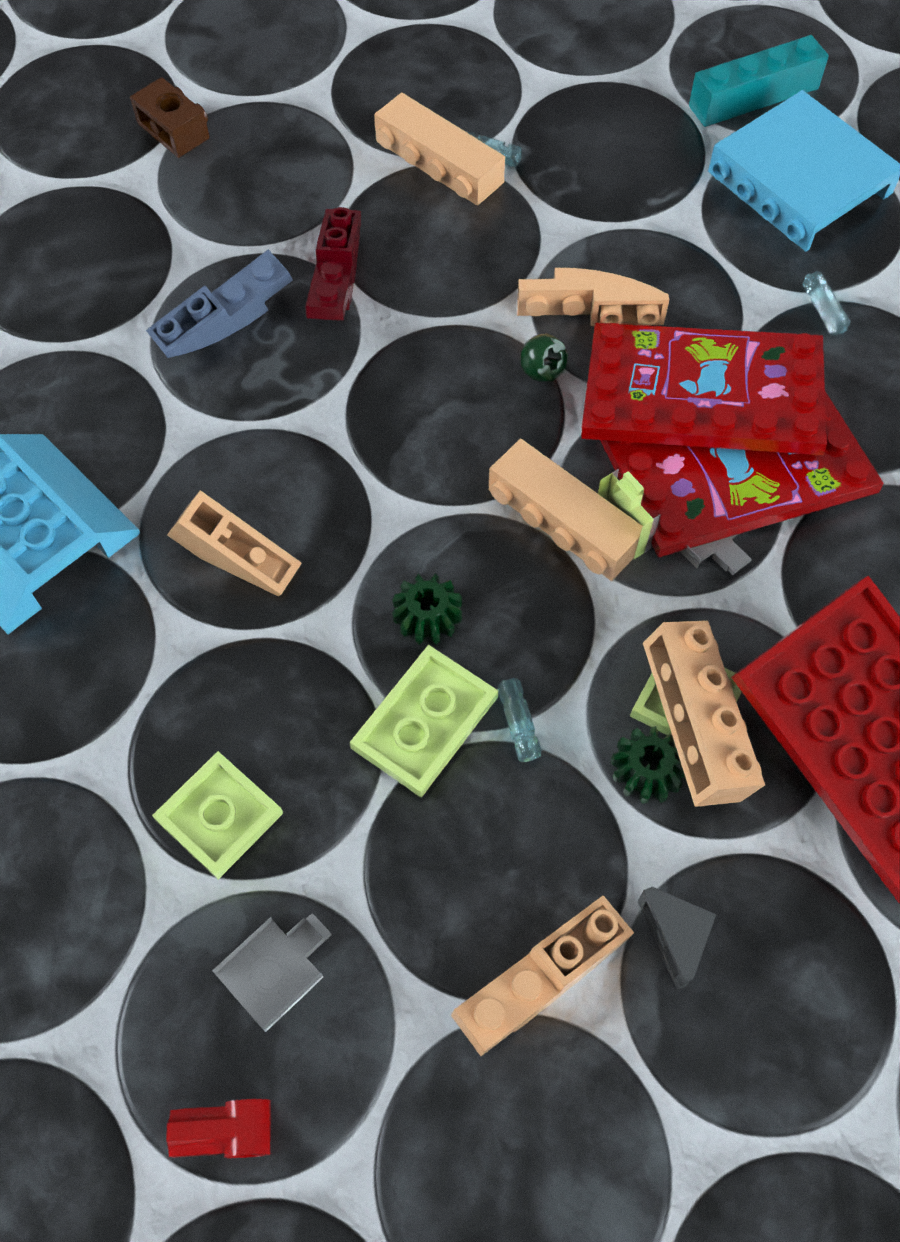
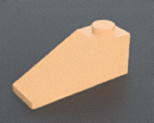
M201 490L188 504L167 534V536L200 559L278 597L283 593L302 564Z

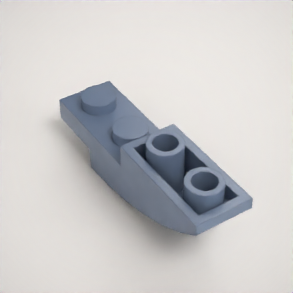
M268 249L212 293L204 285L146 331L167 358L202 349L244 328L269 311L264 302L293 281L287 269Z

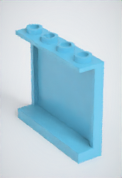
M801 90L716 143L713 148L708 172L758 212L765 220L769 221L791 241L807 252L810 250L815 233L872 195L877 194L884 200L893 194L900 177V163L805 91Z

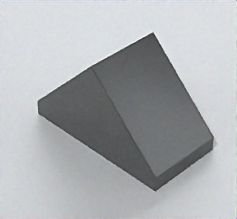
M655 887L643 890L637 902L675 987L679 990L686 987L694 979L717 914Z

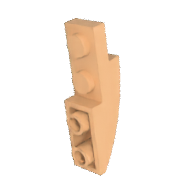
M555 267L554 279L518 280L517 316L590 315L591 326H595V323L652 326L664 325L669 304V294L635 279L597 270Z
M603 895L534 946L528 955L455 1008L451 1017L479 1055L483 1056L512 1032L518 1031L627 941L634 932Z

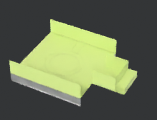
M619 469L600 480L598 494L643 526L634 559L651 549L652 538L656 533L660 515L655 518L649 515L641 506L644 493L643 486L629 471L624 473L623 478L619 481L617 479Z

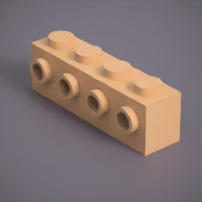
M663 622L643 642V646L694 806L741 802L765 786V782L762 777L760 764L755 757L747 734L745 721L740 714L733 693L732 683L725 671L718 643L714 639L709 622Z

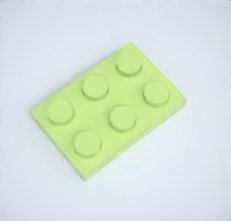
M428 645L349 742L350 747L422 798L496 701L499 691Z

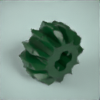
M418 573L415 577L416 584L403 580L401 593L394 594L392 599L393 607L395 608L392 612L393 621L396 625H401L400 631L404 638L415 634V641L420 645L425 637H431L433 643L437 645L440 642V633L452 637L455 632L454 624H460L462 621V611L460 610L462 596L460 593H454V584H452L451 580L440 584L439 576L435 573L430 581H424V578Z
M656 726L650 729L648 736H645L637 727L631 733V740L625 737L620 738L617 744L619 752L612 754L610 762L614 767L618 768L613 774L614 782H627L623 791L625 797L632 795L636 790L640 792L642 804L648 803L651 793L660 803L666 801L668 791L677 793L682 787L680 778L685 777L677 749L671 747L674 742L672 734L661 739L658 737L659 732ZM643 760L649 761L646 768L641 764ZM652 762L657 766L656 770H649Z

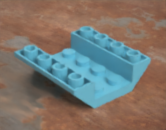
M0 434V627L7 634H10L42 609L32 594L35 590L95 545L109 558L140 534L139 529L43 434Z

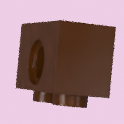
M163 77L130 96L138 125L176 157L180 158L210 138L207 127L208 116L203 107L198 103H193L184 95L179 87L172 86Z

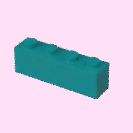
M812 35L696 72L689 107L703 126L707 127L787 100L801 90L806 93L819 89L829 55Z

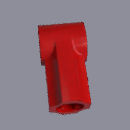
M242 1099L225 1102V1106L170 1110L166 1133L169 1157L224 1154V1158H249L270 1155L271 1100Z

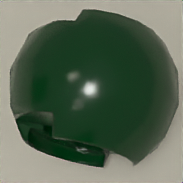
M548 333L533 336L525 343L521 351V366L525 374L541 383L554 381L563 374L567 365L568 353L564 343Z

